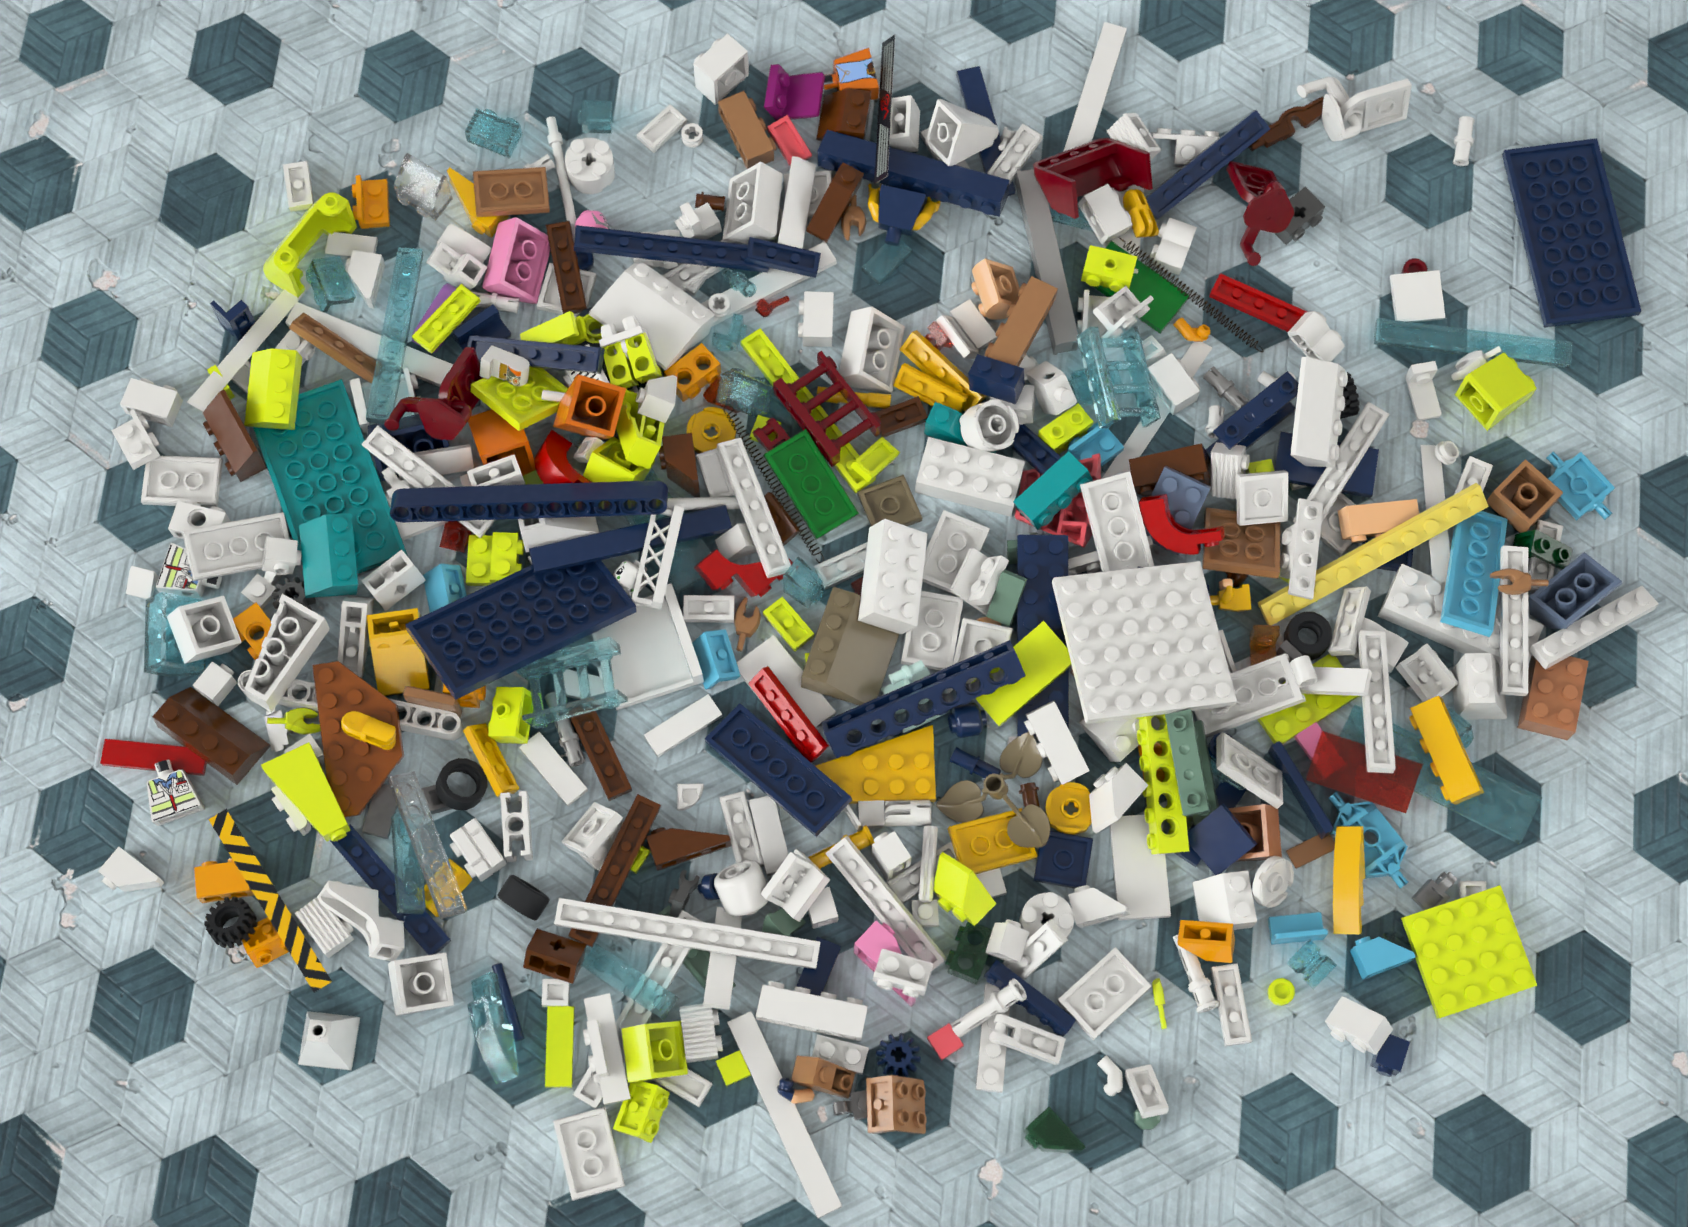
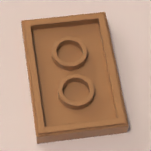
M546 167L473 171L477 217L550 213Z

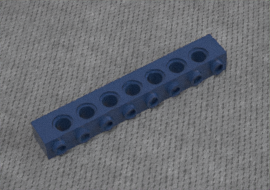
M1009 640L825 720L821 724L835 757L849 756L859 748L872 746L882 738L895 736L905 728L912 725H920L926 719L935 715H943L958 705H966L974 698L983 694H991L997 688L1006 684H1014L1026 675ZM1000 668L998 672L990 673L992 669ZM971 678H977L973 683H966ZM948 688H952V689H953V690H952L950 693H948V694H944V693H943V691L946 690V689H948ZM929 699L927 703L919 704L921 700ZM905 709L904 713L895 714L898 710ZM877 719L882 720L879 724H872ZM852 730H859L856 734H848Z

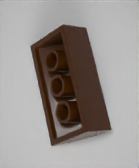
M192 687L169 697L152 716L158 728L184 747L190 749L236 785L239 784L270 747L269 743Z

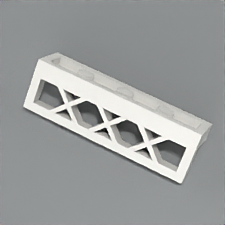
M674 505L673 510L666 509L665 512L661 513V515L671 517L670 525L660 530L655 522L656 515H651L632 595V601L635 604L661 609L684 507ZM653 527H654V529L656 530L657 533H655V534L652 535V531H653ZM666 531H668L667 538L663 535ZM660 536L665 547L655 554L649 544L651 540ZM648 551L651 555V557L647 558ZM660 555H662L661 562L658 559ZM654 560L660 568L659 573L649 577L644 570V566ZM642 575H643L646 580L641 583V579H642ZM657 578V582H656V586H655L652 581ZM646 584H649L654 591L652 600L638 597L639 589Z

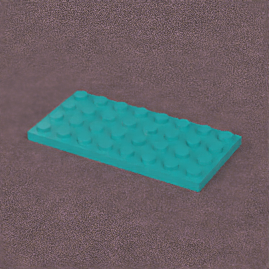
M342 379L298 394L295 430L253 427L292 538L298 541L297 550L301 551L299 525L326 514L352 513L357 574L381 566L400 550H403L408 556L396 522L390 516V506L370 452L362 446L365 439Z

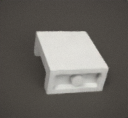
M408 367L403 368L404 374L375 380L372 384L369 382L361 384L359 378L349 380L359 425L363 434L368 433V425L385 422L401 399L416 397L414 389L419 388L415 374H410ZM405 412L403 417L412 416L419 413Z

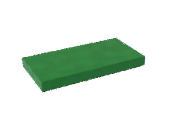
M1112 241L1105 248L1129 254ZM1137 259L1134 269H1138V274L1133 273L1129 290L1140 303L1149 296L1154 298L1148 305L1150 310L1138 319L1161 334L1187 302L1189 295L1184 296L1185 292L1181 293V289L1177 291L1178 287L1174 288V284L1170 285V281L1166 282L1167 279H1163V276H1159L1158 273L1156 274L1155 271H1152L1151 268H1148L1147 265ZM1094 287L1107 297L1117 293L1107 287Z
M807 429L763 455L815 540L859 514Z

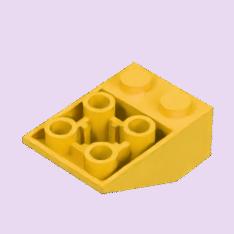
M418 608L367 615L377 690L384 696L404 693L405 686L425 690L430 689L427 659L406 629L407 623L422 617Z

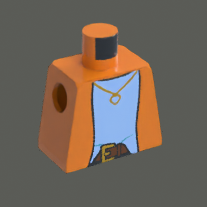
M869 48L833 61L834 74L825 75L824 90L837 88L838 91L846 88L871 91V100L878 99L879 86Z

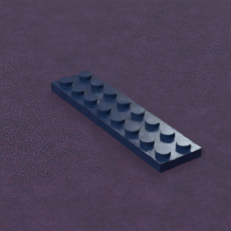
M1017 535V575L1027 579L1017 607V643L1044 621L1067 647L1052 580L1054 577L1068 576V535ZM1069 668L1017 712V737L1028 732L1024 724L1028 720L1025 714L1051 701H1055L1069 729Z

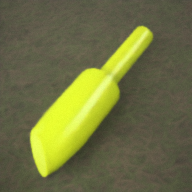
M1156 978L1152 982L1155 1006H1158L1161 1028L1167 1029L1163 1005H1165L1163 987L1160 978Z

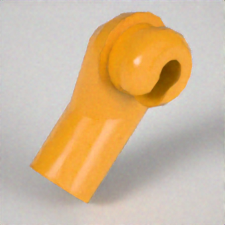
M1183 317L1174 323V327L1187 341L1203 342L1208 339V335L1211 332L1210 328L1204 324L1198 328L1191 327Z

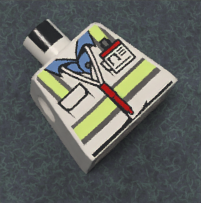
M170 543L156 589L163 596L201 598L205 587L214 589L220 587L222 576L193 581L186 549Z
M170 760L160 761L155 764L158 777L147 781L150 813L154 824L159 826L205 810L189 776L183 769L173 772Z

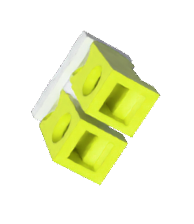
M635 316L622 320L625 331L617 333L616 326L613 323L601 327L602 339L599 340L600 347L605 349L604 361L610 384L628 389L639 385L638 381L642 384L648 382V380L662 377L648 339L647 331L640 325Z

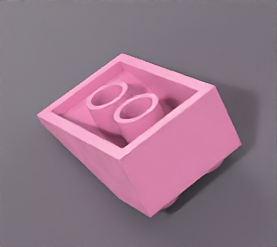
M877 920L854 943V954L873 972L876 970L881 949L901 954L896 938L893 936L895 932L884 922L880 924ZM892 988L911 1007L914 1005L916 998L904 995L901 989Z

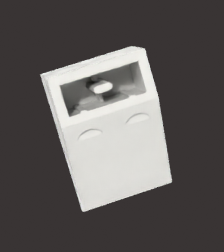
M595 516L518 519L526 552H529V548L599 533Z

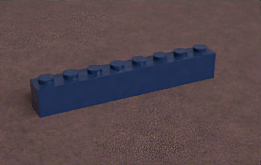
M827 130L817 151L818 166L826 170L838 171L844 162L864 173L862 179L874 183L876 143ZM889 147L888 176L877 183L926 194V197L937 199L940 202H948L962 208H969L987 215L1000 217L1009 195L1010 180L957 165L948 166L943 161Z

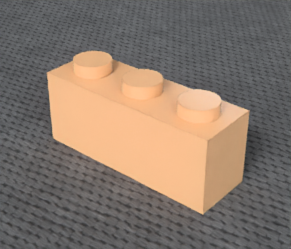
M1417 499L1351 505L1338 510L1342 540L1351 539L1352 543L1367 541L1366 538L1368 537L1376 538L1419 514Z

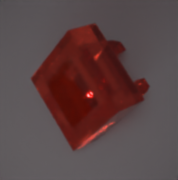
M936 321L927 327L931 333L927 334L925 338L929 342L935 338L936 344L934 347L939 351L943 347L951 348L954 345Z

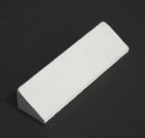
M792 156L778 243L803 249L816 165L796 156Z

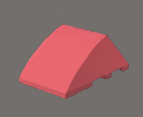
M1100 453L1092 455L1091 458L1078 460L1088 469L1093 481L1101 479ZM1037 470L1023 471L1019 495L1042 476ZM1081 492L1072 499L1068 507L1057 512L1053 516L1052 521L1040 529L1052 535H1068L1069 542L1084 548L1093 534ZM1016 508L1015 519L1033 526Z

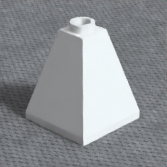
M937 99L925 143L948 166H953L992 146L994 139L998 137L999 131L997 125H994L988 118L945 100Z
M307 1011L298 1064L352 1071L360 1017Z

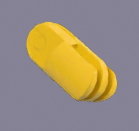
M1138 189L1126 191L1123 196V205L1131 217V223L1133 224L1131 227L1135 237L1157 236L1159 233L1158 226L1144 193Z
M358 711L348 712L342 717L341 727L348 736L385 750H390L395 746V726Z

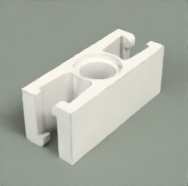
M519 791V802H522L520 813H509L508 803H511V793H500L504 857L507 862H516L517 857L512 854V841L524 840L525 850L520 851L521 856H524L526 861L533 860L530 807L527 791ZM514 822H522L523 828L520 831L513 832L510 830V826Z

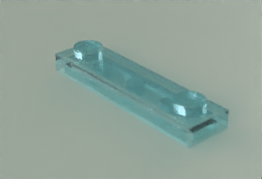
M394 813L391 817L397 913L423 914L426 906L419 815Z
M598 944L594 945L581 964L583 968L662 1020H665L679 999L676 995Z

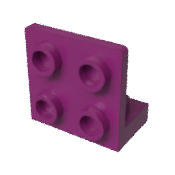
M780 64L770 65L764 108L776 121L788 115L790 120L818 117L825 75L822 72L789 76Z

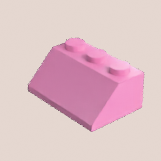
M517 217L499 222L482 288L490 293H498V296L519 298V302L537 304L550 253L548 235Z

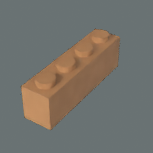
M1032 276L1027 284L1023 282L1017 294L1020 298L1017 303L1012 302L1006 314L1009 317L1005 324L1001 323L995 335L998 338L994 344H989L984 356L1019 367L1056 299L1058 288Z

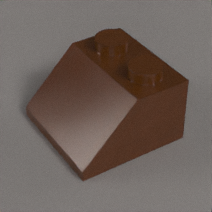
M846 88L824 96L816 140L822 141L827 130L865 140L871 106V91Z
M692 433L662 437L663 446L659 449L661 470L666 469L667 478L693 497H700Z

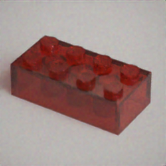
M1321 730L1305 780L1406 813L1423 764L1395 754L1396 769L1394 773L1367 772L1365 744Z

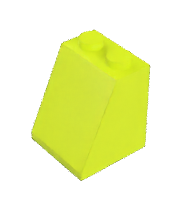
M1503 352L1467 374L1455 396L1488 431L1529 400L1537 387L1534 381L1518 368L1516 361Z

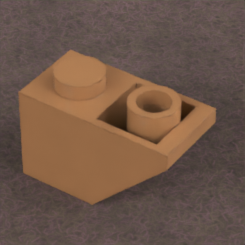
M797 1056L791 1080L805 1088L849 1098L855 1072L821 1058Z

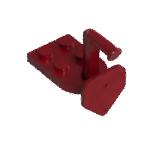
M1230 161L1226 170L1240 197L1249 203L1243 216L1247 228L1240 242V247L1248 264L1256 266L1261 261V255L1255 252L1253 244L1259 231L1271 233L1284 231L1291 222L1294 209L1282 184L1277 180L1273 171Z
M464 348L443 379L438 399L420 397L401 399L385 421V427L390 431H395L399 428V421L405 412L419 413L423 426L431 437L441 440H454L470 419L472 410L480 400L470 392L471 384L483 378L480 377V362L475 348Z

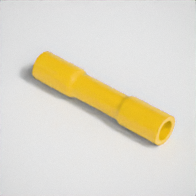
M818 386L817 395L828 387ZM840 392L825 401L829 403H848ZM855 392L863 404L868 407L882 409L890 407V394Z

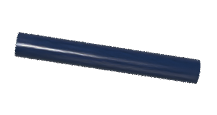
M498 963L492 966L514 1042H518L524 1039V1035L502 963Z

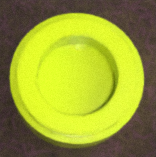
M1278 978L1269 985L1267 995L1275 1005L1284 1006L1294 998L1295 988L1289 980Z

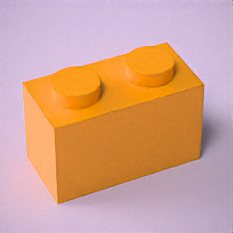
M232 858L228 859L226 863L218 864L217 861L203 862L202 866L194 867L196 896L201 903L221 901L227 897L232 899V897L255 896Z

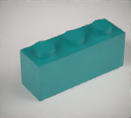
M1068 451L1019 495L1013 503L1017 510L1039 530L1042 526L1048 525L1057 512L1068 507L1072 499L1082 492L1080 484L1093 481V478L1088 469Z

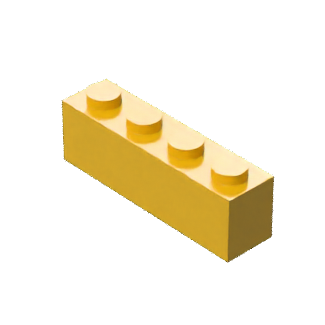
M1438 695L1411 707L1410 710L1413 715L1409 716L1413 728L1420 730L1423 737L1419 740L1425 754L1430 753L1433 762L1430 763L1435 777L1440 776L1443 782V786L1440 789L1445 800H1451V803L1456 805L1485 793L1443 699Z

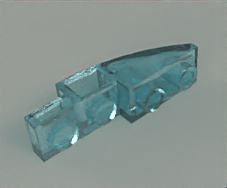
M489 972L471 981L474 1001L467 1004L472 1030L481 1056L496 1084H502L519 1076L513 1028L512 1025L504 1022L498 974Z

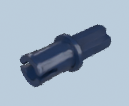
M958 747L954 750L949 761L970 771L969 774L975 773L983 778L990 774L999 775L1001 773L999 768L981 760V756L975 757Z

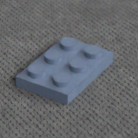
M1165 466L1151 496L1167 494L1170 513L1174 520L1182 527L1192 529L1211 487ZM1145 527L1146 535L1151 536ZM1151 536L1153 544L1160 546L1176 555L1180 554L1165 548Z

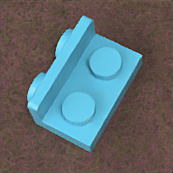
M1105 420L1101 424L1095 423L1091 426L1087 434L1082 438L1079 436L1074 438L1068 444L1067 452L1069 451L1077 460L1091 458L1092 455L1100 453L1102 467L1124 450V446L1109 430L1110 424Z

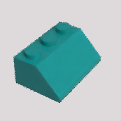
M352 513L326 514L299 525L305 598L357 595L358 576Z

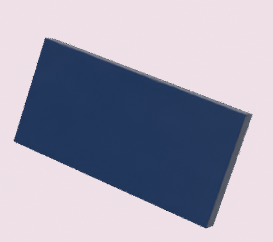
M1280 432L1274 471H1287L1288 483L1314 488L1326 467L1305 466L1291 456L1293 434ZM1337 442V445L1340 447L1342 442ZM1368 448L1341 493L1368 498L1372 497L1379 449Z

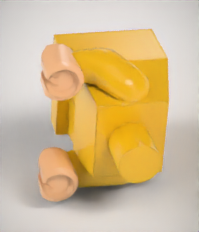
M1222 579L1219 582V589L1222 591H1218L1217 595L1209 596L1212 606L1218 605L1219 610L1231 612L1251 610L1249 584H1242L1238 589L1233 588L1232 579Z

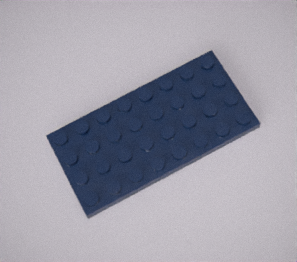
M1598 139L1504 150L1502 157L1544 328L1639 315L1642 311Z
M601 560L536 575L533 565L407 623L406 629L456 700L637 611L634 602Z

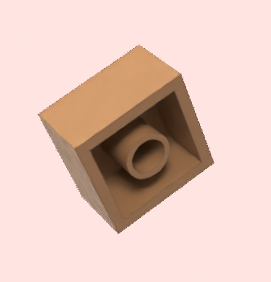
M1525 459L1492 492L1487 499V504L1501 517L1507 518V522L1519 533L1527 532L1557 502L1563 492Z

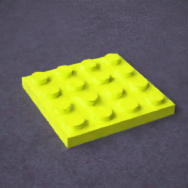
M1501 885L1401 918L1437 1019L1537 986Z

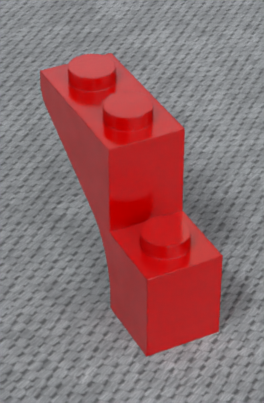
M717 549L694 566V569L712 590H716L719 587L721 590H724L734 581L731 578L733 576L750 597L757 595L762 597L772 588L769 585L776 578L780 581L789 574L785 573L767 578L761 562L746 565L735 564L727 560Z

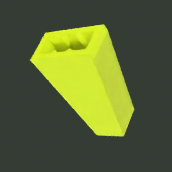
M309 742L261 764L262 769L271 781L327 842L330 840L332 842L341 840L347 835V832L351 831Z

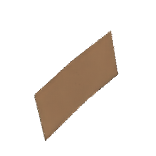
M1317 835L1286 850V853L1297 869L1335 849V842L1331 835L1323 839Z

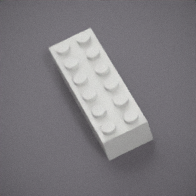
M1401 564L1393 578L1378 617L1463 654L1491 653L1500 665V606H1496L1494 629L1490 637L1440 622L1442 611H1435L1434 596L1441 592V585L1436 581H1432V579L1437 578ZM1529 618L1528 664L1532 656L1529 649L1533 644L1537 643L1544 627L1543 624Z

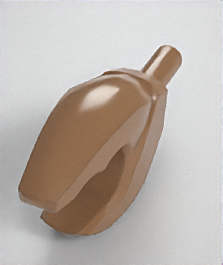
M856 195L851 201V206L847 207L841 220V229L846 241L850 239V228L852 225L858 227L859 236L863 234L866 228V217L861 207L857 206Z
M1501 569L1490 574L1491 578L1511 580L1512 585L1497 587L1499 591L1509 595L1524 594L1531 590V586H1548L1549 584L1548 580L1531 579L1530 574L1517 569Z
M747 597L740 602L734 616L736 634L740 636L736 650L740 652L743 650L746 637L750 638L756 632L761 620L760 610L757 606L752 617L744 616L748 602Z

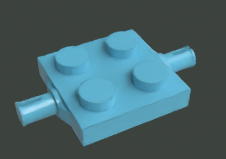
M1554 451L1546 458L1556 468L1553 475L1548 479L1563 492L1558 501L1576 520L1594 509L1604 520L1612 514L1602 502L1615 487L1582 452L1565 462Z

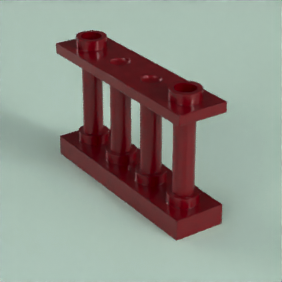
M820 351L817 353V364L819 366L792 384H786L782 378L778 379L773 383V393L802 430L807 429L823 457L833 467L840 462L841 448L868 429H870L875 437L880 435L881 421L875 412H870L836 370L837 366L830 356L826 357ZM825 373L833 384L806 403L804 401L800 402L796 397V392ZM838 392L848 401L847 404L821 421H815L810 415L813 409ZM855 410L863 421L836 440H830L825 434L826 429Z

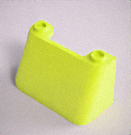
M327 193L310 206L265 261L263 271L266 278L298 298L306 289L301 284L303 272L297 266L323 233L326 235L330 233L332 235L334 232L352 234L357 228L349 201L337 193Z

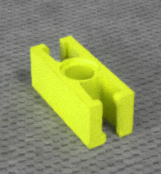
M571 311L520 333L521 340L578 345L588 340L584 318L581 316L574 317V313Z

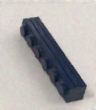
M997 959L983 976L988 983L997 986L1000 990L1008 986L1010 980L1016 979L1024 988L1027 996L1024 1001L1019 1000L1016 1004L1022 1005L1029 1014L1035 1015L1042 1024L1048 1025L1057 1035L1063 1037L1069 1032L1076 1021L1075 1018Z

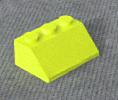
M267 349L252 353L244 426L295 430L302 356L297 350Z

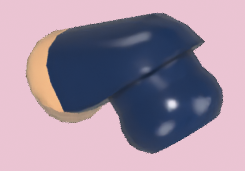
M784 1077L779 1080V1085L777 1086L779 1095L793 1104L810 1102L814 1099V1092L811 1088L796 1090L792 1088L794 1082L790 1078Z

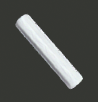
M930 825L925 826L923 832L919 901L932 902L938 828Z

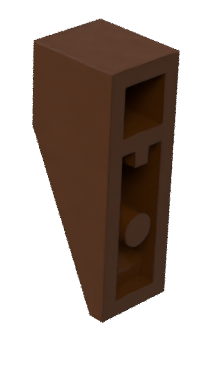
M844 162L841 164L814 213L806 232L828 242L858 191L864 173Z
M665 827L651 831V835L646 836L657 871L731 846L729 835L675 828L667 830Z

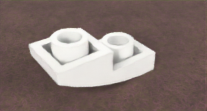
M450 223L436 243L438 244L442 241L461 256L469 253L482 264L492 250L484 242Z

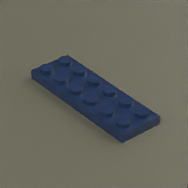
M741 703L704 738L711 748L815 837L852 801L849 794Z

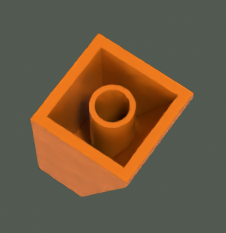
M577 374L559 402L553 427L586 437H598L600 440L614 437L626 388Z
M492 409L470 417L468 424L483 465L515 454L522 476L536 470L534 457L524 429L518 431Z

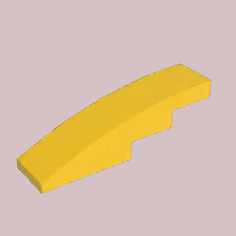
M1363 826L1336 827L1333 869V934L1359 935L1362 933L1361 907L1364 906L1363 879L1365 878Z

